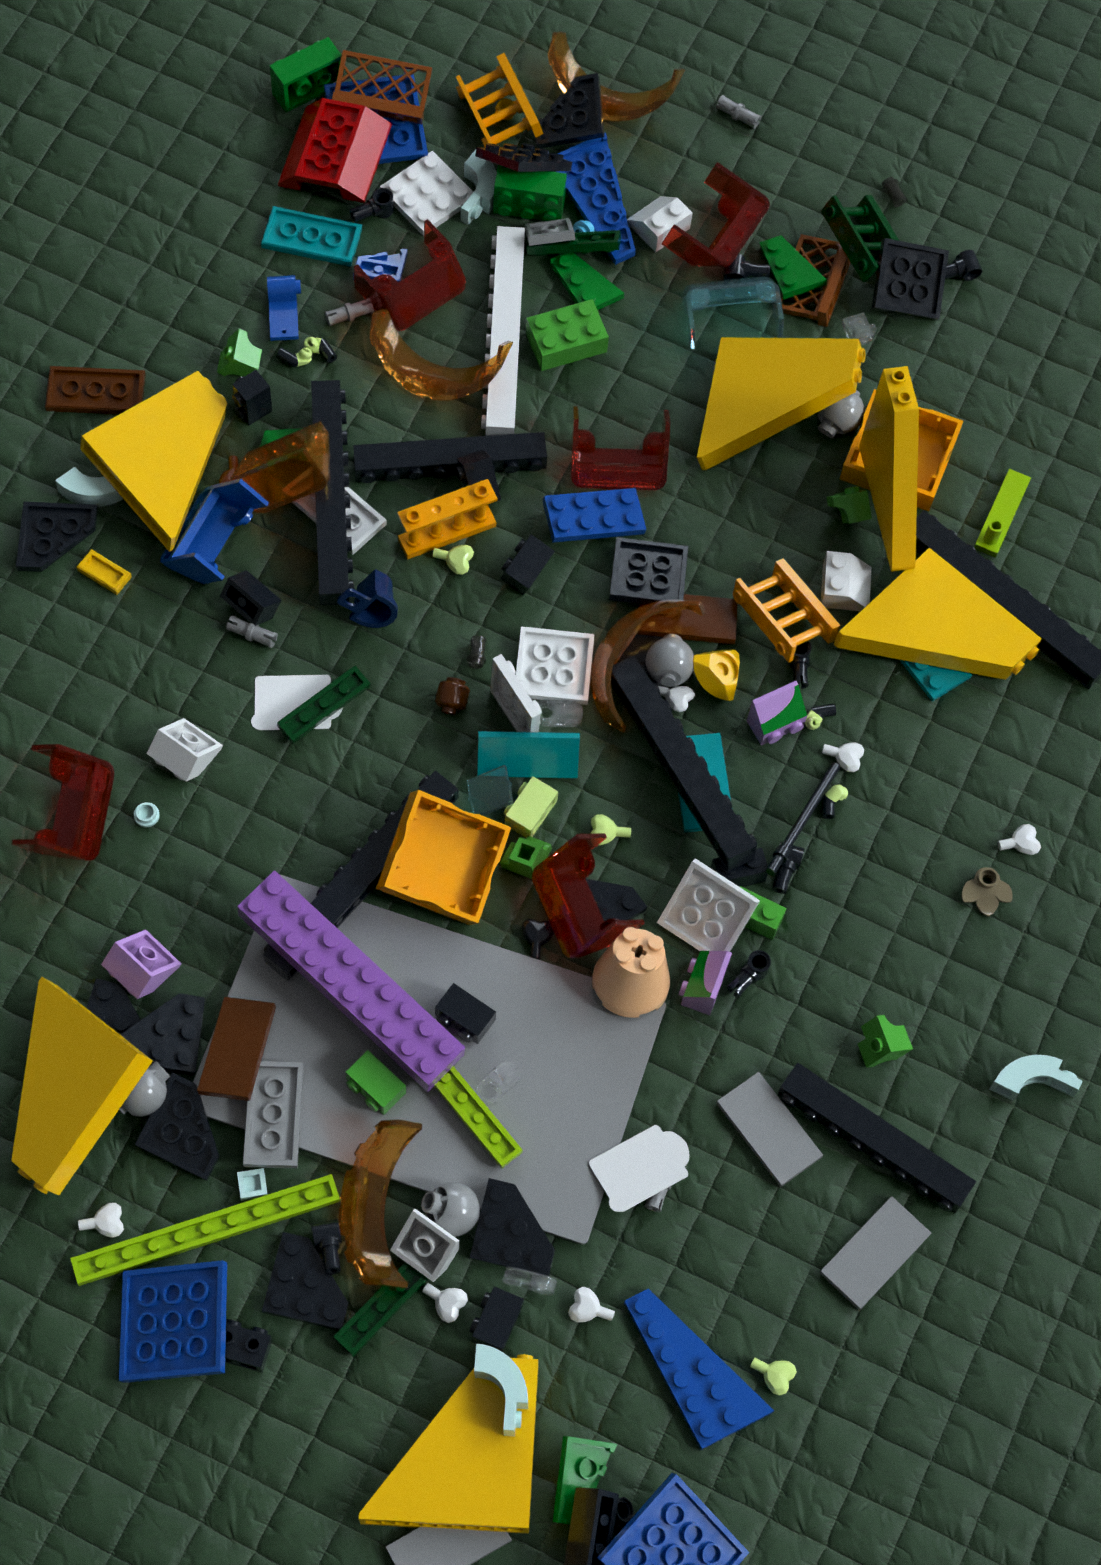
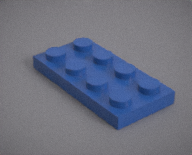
M636 488L547 495L542 500L552 542L641 535L646 532Z

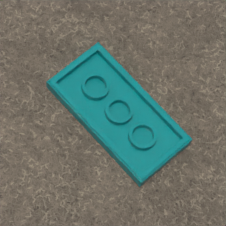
M273 206L263 235L261 248L351 267L362 232V224Z
M478 731L477 777L578 778L580 733Z
M720 733L686 736L693 740L698 756H703L710 775L716 776L722 794H726L730 798ZM678 792L684 833L702 831Z

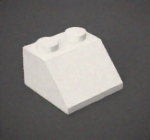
M660 196L628 218L627 222L657 252L690 229L692 212L677 197Z
M827 551L823 563L821 603L825 608L862 611L870 603L872 567L851 553Z
M183 718L158 729L147 754L157 764L165 766L172 771L178 779L187 782L201 774L219 753L223 745Z
M414 1209L390 1251L434 1282L447 1270L459 1250V1240L417 1209Z

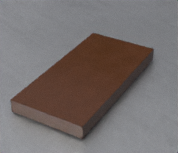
M50 366L45 404L46 411L119 415L143 402L145 370Z
M684 594L682 609L639 604L637 634L664 637L667 634H676L684 640L735 644L738 603L734 599Z
M224 997L197 1092L199 1095L250 1101L276 1010L275 1003Z

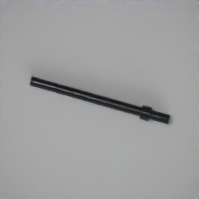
M833 762L785 840L773 852V859L766 868V872L769 875L774 876L780 865L787 861L791 854L790 849L840 770L839 764Z

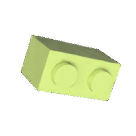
M532 777L528 783L524 782L521 785L516 801H511L504 810L505 825L526 838L527 836L533 837L558 799L557 790L535 777Z

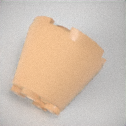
M633 927L626 928L598 959L592 975V988L606 1009L623 1017L637 1018L641 1014L649 1013L655 1009L658 1010L663 1005L670 988V975L663 946L664 942L661 937L647 930L635 929Z

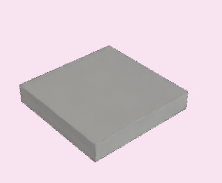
M569 218L527 223L524 225L529 246L575 240V232Z

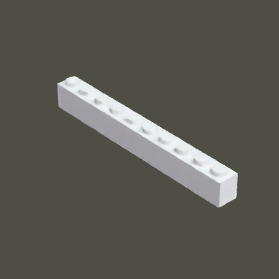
M497 226V235H492V249L496 250V255H491L490 269H495V274H490L489 288H493L494 293L489 294L488 308H493V311L487 317V328L492 329L491 334L486 335V348H490V354H485V368H489V374H484V388H488V394H483L482 409H487V415H482L481 429H486V436L514 434L525 238V228Z

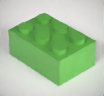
M593 299L526 318V336L541 371L607 352L609 336Z

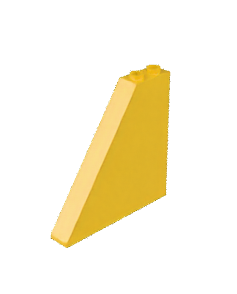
M721 337L697 453L701 469L708 470L855 393L857 383H861L862 380L860 366L861 363L865 362V349L861 347L859 339Z
M908 366L883 369L859 444L891 572L914 569L916 565L919 407Z
M199 371L194 372L82 435L81 451L169 552L174 550L225 419L227 402L224 396L218 394L212 387L209 379L203 377Z
M928 548L916 560L914 569H907L901 573L838 632L833 645L837 648L1006 680L1012 673L1017 675L1025 665L1023 662L1026 659L1031 661L1040 650L1037 646L1042 638L931 548Z
M41 977L38 982L11 1161L19 1167L17 1172L21 1176L35 1181L33 1186L44 1194L50 1191L60 1195L153 1060L66 991L44 977Z
M526 1354L517 1355V1358H511L524 1377L528 1393V1409H517V1411H522L521 1428H516L515 1437L504 1436L503 1433L505 1396L502 1390L492 1381L475 1378L473 1368L360 1511V1524L529 1534L538 1359H533V1356Z

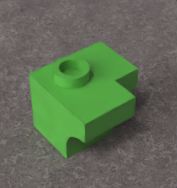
M238 329L228 338L227 346L220 353L217 373L223 376L230 374L246 376L254 370L258 371L262 349L250 343L246 331Z
M859 486L845 488V492L826 497L828 506L836 507L840 511L843 523L850 524L872 519L867 490H860Z
M527 836L526 839L519 837L517 843H510L500 862L501 867L536 880L552 850L551 844L531 836Z
M885 1015L876 1016L861 1026L865 1039L858 1043V1047L867 1068L886 1061L897 1060L913 1049L904 1025L895 1026L891 1024Z

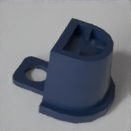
M376 569L358 584L357 590L349 588L337 600L339 605L352 611L349 617L350 620L370 628L386 627L392 624L398 615V605L393 597L392 580L386 574ZM355 597L354 603H349L346 601V598Z

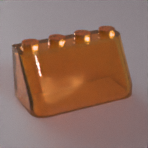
M319 421L249 451L230 477V480L242 479L269 502L267 507L254 509L258 513L269 512L320 491L326 487L330 479L329 433L322 422Z

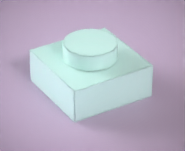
M264 1168L237 1172L241 1201L268 1195Z

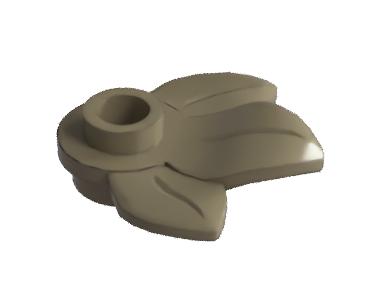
M984 867L977 871L974 879L965 883L962 890V901L964 903L976 902L979 911L989 917L996 911L999 901L1003 903L1012 902V890L1007 883L1000 880L996 870ZM982 878H989L991 883H984Z

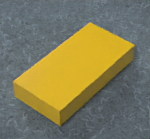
M92 549L77 566L78 572L116 595L132 578L130 572Z

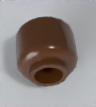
M447 677L446 680L439 683L435 703L442 708L441 712L456 715V711L466 709L470 694L469 687L465 685L466 681Z

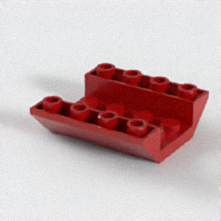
M321 98L308 105L303 113L278 186L300 190L303 182L340 189L343 199L365 203L392 124L363 105Z

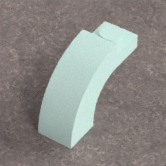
M476 150L464 163V177L469 179L476 187V190L461 207V221L467 225L473 219H477L482 211L489 214L494 205L496 169L492 162L476 157Z
M73 467L55 480L58 492L76 504H91L101 507L114 504L123 499L105 477L86 476L76 467Z
M1029 1055L1008 1064L999 1073L989 1090L1014 1101L1020 1089L1032 1083H1042L1074 1097L1083 1081L1070 1071L1059 1070L1063 1061L1061 1059L1047 1055Z
M476 1344L475 1378L492 1381L502 1390L505 1396L503 1433L504 1436L515 1437L516 1428H521L522 1411H517V1409H528V1393L524 1377L515 1362L506 1354L491 1346Z

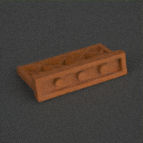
M343 50L332 100L366 106L381 117L422 124L432 67ZM347 57L357 59L360 66L349 72L345 66ZM373 62L379 63L383 70L372 77L366 67ZM394 67H399L405 75L394 81L388 71ZM363 69L370 79L358 85L353 75ZM417 71L425 72V81L416 85L411 75ZM386 74L392 83L381 90L375 80ZM349 78L356 86L350 92L340 91L342 82ZM408 78L414 88L403 94L397 84ZM372 82L378 92L373 96H366L362 88ZM395 87L400 97L394 101L388 100L384 93ZM417 91L421 97L420 106L411 105L406 98Z
M801 234L795 249L816 270L825 265L829 267L830 272L823 275L827 279V285L823 286L822 291L815 294L812 290L808 291L810 296L800 301L797 296H793L792 298L795 303L789 306L781 304L783 298L779 291L773 310L818 320V325L827 327L851 262L839 242ZM804 243L814 245L815 249L805 253L802 247ZM831 248L836 249L837 253L827 257L823 251ZM820 254L823 260L813 264L809 258ZM813 301L816 305L815 312L805 310L803 305Z

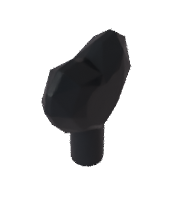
M528 918L522 924V933L531 944L530 957L540 960L541 946L548 943L553 937L555 926L551 921L544 920L538 922L535 919Z

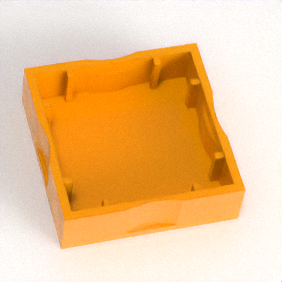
M876 389L872 393L863 415L860 429L853 440L840 475V480L868 490L870 488L859 444ZM919 407L917 507L930 511L961 430L963 420Z
M421 790L413 791L409 794L376 889L467 925L478 924L490 891L493 872L500 862L511 827L480 814L463 811L452 803Z

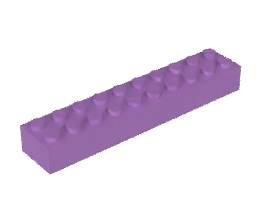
M275 870L237 906L238 916L427 1092L464 1056V1045Z

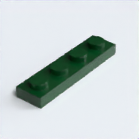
M620 230L575 233V240L532 246H529L527 242V254L543 256L555 253L565 255L574 252L583 254L592 251L613 252L614 250H619L621 233Z
M353 666L278 721L277 727L294 744L370 688L371 683L356 666Z
M405 1262L333 1336L334 1340L354 1358L426 1283L428 1278Z

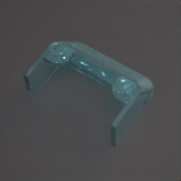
M762 276L693 283L684 289L683 300L690 349L695 348L693 311L712 306L752 302L773 303L777 337L783 338L784 316L780 289L774 280L769 277Z

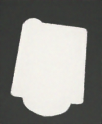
M287 675L256 677L255 715L251 719L252 726L258 730H280L277 727V722L331 683L330 676ZM343 708L314 729H329L331 727V720L338 717Z
M654 1125L591 1159L589 1166L610 1198V1208L616 1212H624L688 1177V1171L685 1166L689 1161L690 1155L687 1143L682 1137L671 1131L662 1132L659 1126Z

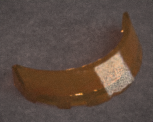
M553 32L548 59L558 86L563 94H565L571 87L570 83L575 77L587 74L574 59L565 32ZM674 69L672 79L655 89L645 92L624 93L600 85L603 120H633L655 111L674 93L685 69Z
M382 309L372 314L369 335L372 347L375 346L383 363V368L390 376L392 375L406 390L418 396H427L432 400L439 401L463 398L476 393L488 385L502 368L513 344L512 341L500 344L497 355L482 364L468 368H449L429 362L415 353L396 331L388 310Z
M673 599L653 602L628 613L608 631L607 636L601 641L596 651L591 669L593 699L599 714L606 723L622 732H625L627 729L613 702L611 672L613 665L617 663L646 619L653 615L673 617L684 609L704 616L706 611L701 601Z
M399 1119L381 1120L374 1126L376 1130L369 1136L366 1142L358 1145L354 1152L356 1160L351 1170L346 1171L340 1196L339 1228L341 1236H345L347 1250L344 1253L348 1263H353L363 1283L374 1286L408 1288V1282L396 1269L388 1250L384 1213L387 1190L395 1165L408 1143L422 1130V1124Z

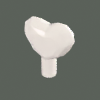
M656 683L659 687L660 695L666 698L674 711H686L688 702L695 696L693 689L687 686L667 688Z
M856 742L843 744L839 748L824 744L822 753L836 757L838 764L847 772H855L859 770V759L864 754V748Z
M1023 824L1017 828L1012 838L998 841L1000 851L1015 848L1019 852L1028 855L1037 854L1041 845L1035 838V827L1030 824Z
M107 1203L97 1211L94 1218L78 1220L79 1230L95 1228L100 1234L114 1238L120 1236L124 1230L123 1223L120 1220L122 1214L121 1206L117 1203Z
M429 1283L423 1289V1293L435 1300V1308L438 1315L447 1323L456 1321L459 1316V1309L468 1302L467 1294L462 1289L447 1288L440 1291Z
M581 1287L575 1291V1303L570 1306L568 1312L573 1321L587 1322L596 1316L612 1321L615 1311L600 1306L598 1297L591 1289Z

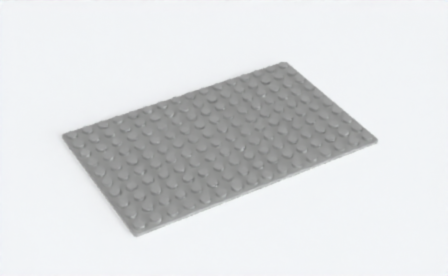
M280 875L309 903L317 897L316 893L320 887ZM361 902L337 929L434 1019L437 1018L435 1016V1006L453 983L496 1011L495 1022L478 1044L473 1041H465L458 1035V1031L451 1026L449 1028L443 1027L465 1046L464 1056L454 1067L523 1150L522 1154L501 1169L435 1087L429 1092L424 1090L298 971L287 981L266 964L263 953L268 943L258 933L253 932L228 997L275 1003L276 1010L261 1061L303 1062L304 1064L299 1149L425 1192L433 1191L439 1185L447 1182L462 1183L475 1193L479 1201L480 1210L489 1178L512 1183L517 1186L544 1232L581 1245L588 1242L605 1191L589 1166V1161L621 1143L665 1012V1002L658 1010L655 1009L649 1013L641 1014L637 1018L623 1017L614 1014L602 1005L603 1002L592 988V977ZM213 1034L193 1081L197 1086L200 1082ZM367 1050L406 1085V1094L385 1115L379 1110L374 1112L365 1103L366 1098L360 1092L355 1094L346 1084V1071ZM201 1095L208 1118L245 1130L247 1101Z

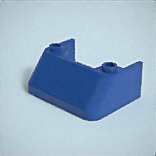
M242 479L208 486L199 494L189 510L174 550L169 552L166 549L161 556L160 562L167 568L201 584L222 581L225 576L218 571V565L214 562L233 529L242 524H248L253 517L252 512L254 509L267 507L269 502Z

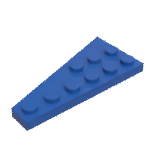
M606 132L602 138L587 140L558 153L564 155L563 159L572 162L571 171L553 172L567 174L566 193L584 220L591 222L595 231L620 230L621 242L619 250L607 252L613 263L616 265L634 257L636 250L626 219V211L623 207L622 195L616 171L613 167Z
M649 1289L624 1301V1305L700 1450L774 1412L755 1391Z

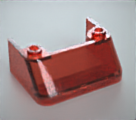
M717 162L704 181L705 184L722 195L718 201V209L722 215L728 218L715 240L708 248L674 224L662 242L663 246L693 266H730L770 207V202L764 194Z
M428 219L424 221V243L428 246V252L433 261L399 283L387 274H381L371 280L358 264L354 266L355 289L365 300L370 298V303H372L374 310L392 329L397 331L407 329L462 293L466 287V277L450 242Z
M573 406L571 439L572 482L580 488H636V490H659L663 488L667 481L671 424L669 410H664L662 432L647 434L643 439L642 450L595 448L593 433L589 430L578 429V406Z
M60 744L32 745L31 750L51 757L49 763L50 774L54 779L62 782L53 830L41 829L35 834L34 839H12L11 845L44 855L82 861L94 860L100 851L115 772L112 764Z
M605 833L576 834L537 865L532 873V881L562 952L568 958H580L607 948L626 928L633 927L639 929L645 924L643 919L619 920L617 918H610L604 921L586 878L593 873L595 868V860L591 850L607 838Z

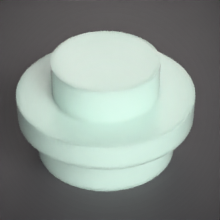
M148 802L141 803L134 811L135 822L141 827L155 825L160 817L158 808Z

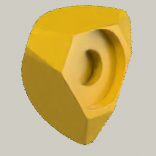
M732 649L694 655V670L692 674L697 677L701 686L717 698L728 701L733 700L739 673V653Z

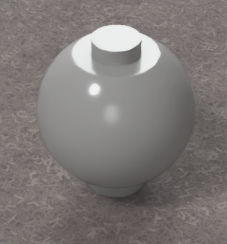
M856 390L855 393L817 412L818 419L821 422L818 430L829 438H834L836 434H847L854 431L861 424L864 415V404L859 397L860 393Z
M667 634L649 648L645 659L647 672L656 683L662 686H678L691 676L694 670V654L689 645L680 636Z
M157 1061L148 1067L119 1110L123 1114L128 1111L133 1116H146L158 1110L163 1104L167 1094L165 1081L170 1076Z
M447 1182L441 1184L433 1191H428L422 1199L421 1207L426 1212V1217L454 1237L470 1231L479 1220L480 1206L478 1198L468 1186L462 1183Z

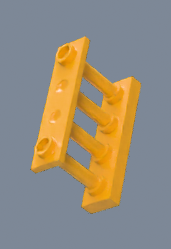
M505 53L496 56L499 63L496 70L464 85L460 75L456 76L459 83L456 90L461 100L466 98L484 135V138L481 139L484 147H486L487 143L498 144L526 129L527 131L532 130L535 138L544 134ZM499 78H506L508 83L504 84L505 87L475 102L472 101L469 93ZM508 95L510 97L515 96L514 104L481 119L477 110ZM517 112L519 114L523 112L525 118L522 119V122L490 137L486 129L487 127Z
M485 479L397 512L406 533L398 535V541L407 560L430 552L434 548L446 546L496 527V520L488 504L496 502L498 498L489 480Z
M784 558L775 562L771 577L750 587H747L741 578L736 579L733 591L734 600L744 608L773 643L777 652L783 655L788 663L793 661L796 647L812 638L821 636L828 644L835 641L840 624ZM775 585L780 586L785 594L763 604L755 596ZM789 602L794 603L799 609L777 621L769 613V611ZM802 619H806L812 624L813 628L791 638L783 630V628Z

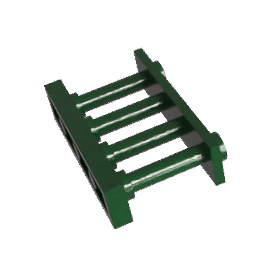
M833 195L822 208L821 213L862 282H867L879 267L878 260H874L870 252L880 253L881 239L883 238L898 241L899 239L872 195H865L856 207H843L837 196ZM849 216H857L861 225H853ZM859 234H867L872 242L864 243Z

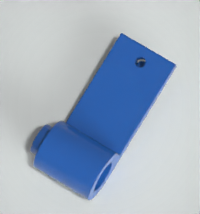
M295 275L267 277L270 341L299 339L297 294H301L300 280H296Z

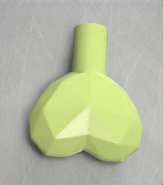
M466 544L453 547L449 551L434 548L433 551L434 558L446 560L448 567L458 575L468 572V561L474 554L472 547Z
M597 814L591 819L593 830L590 833V840L595 845L607 844L615 837H631V828L617 827L613 820L603 814Z
M754 1357L750 1365L751 1368L764 1374L767 1387L773 1394L779 1396L787 1393L789 1381L796 1374L795 1365L789 1361L781 1360L767 1364Z

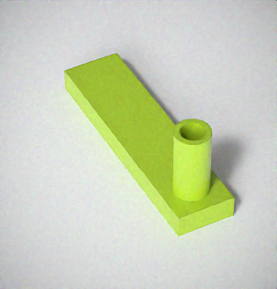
M1012 469L1008 470L974 546L976 550L996 558L1031 477Z

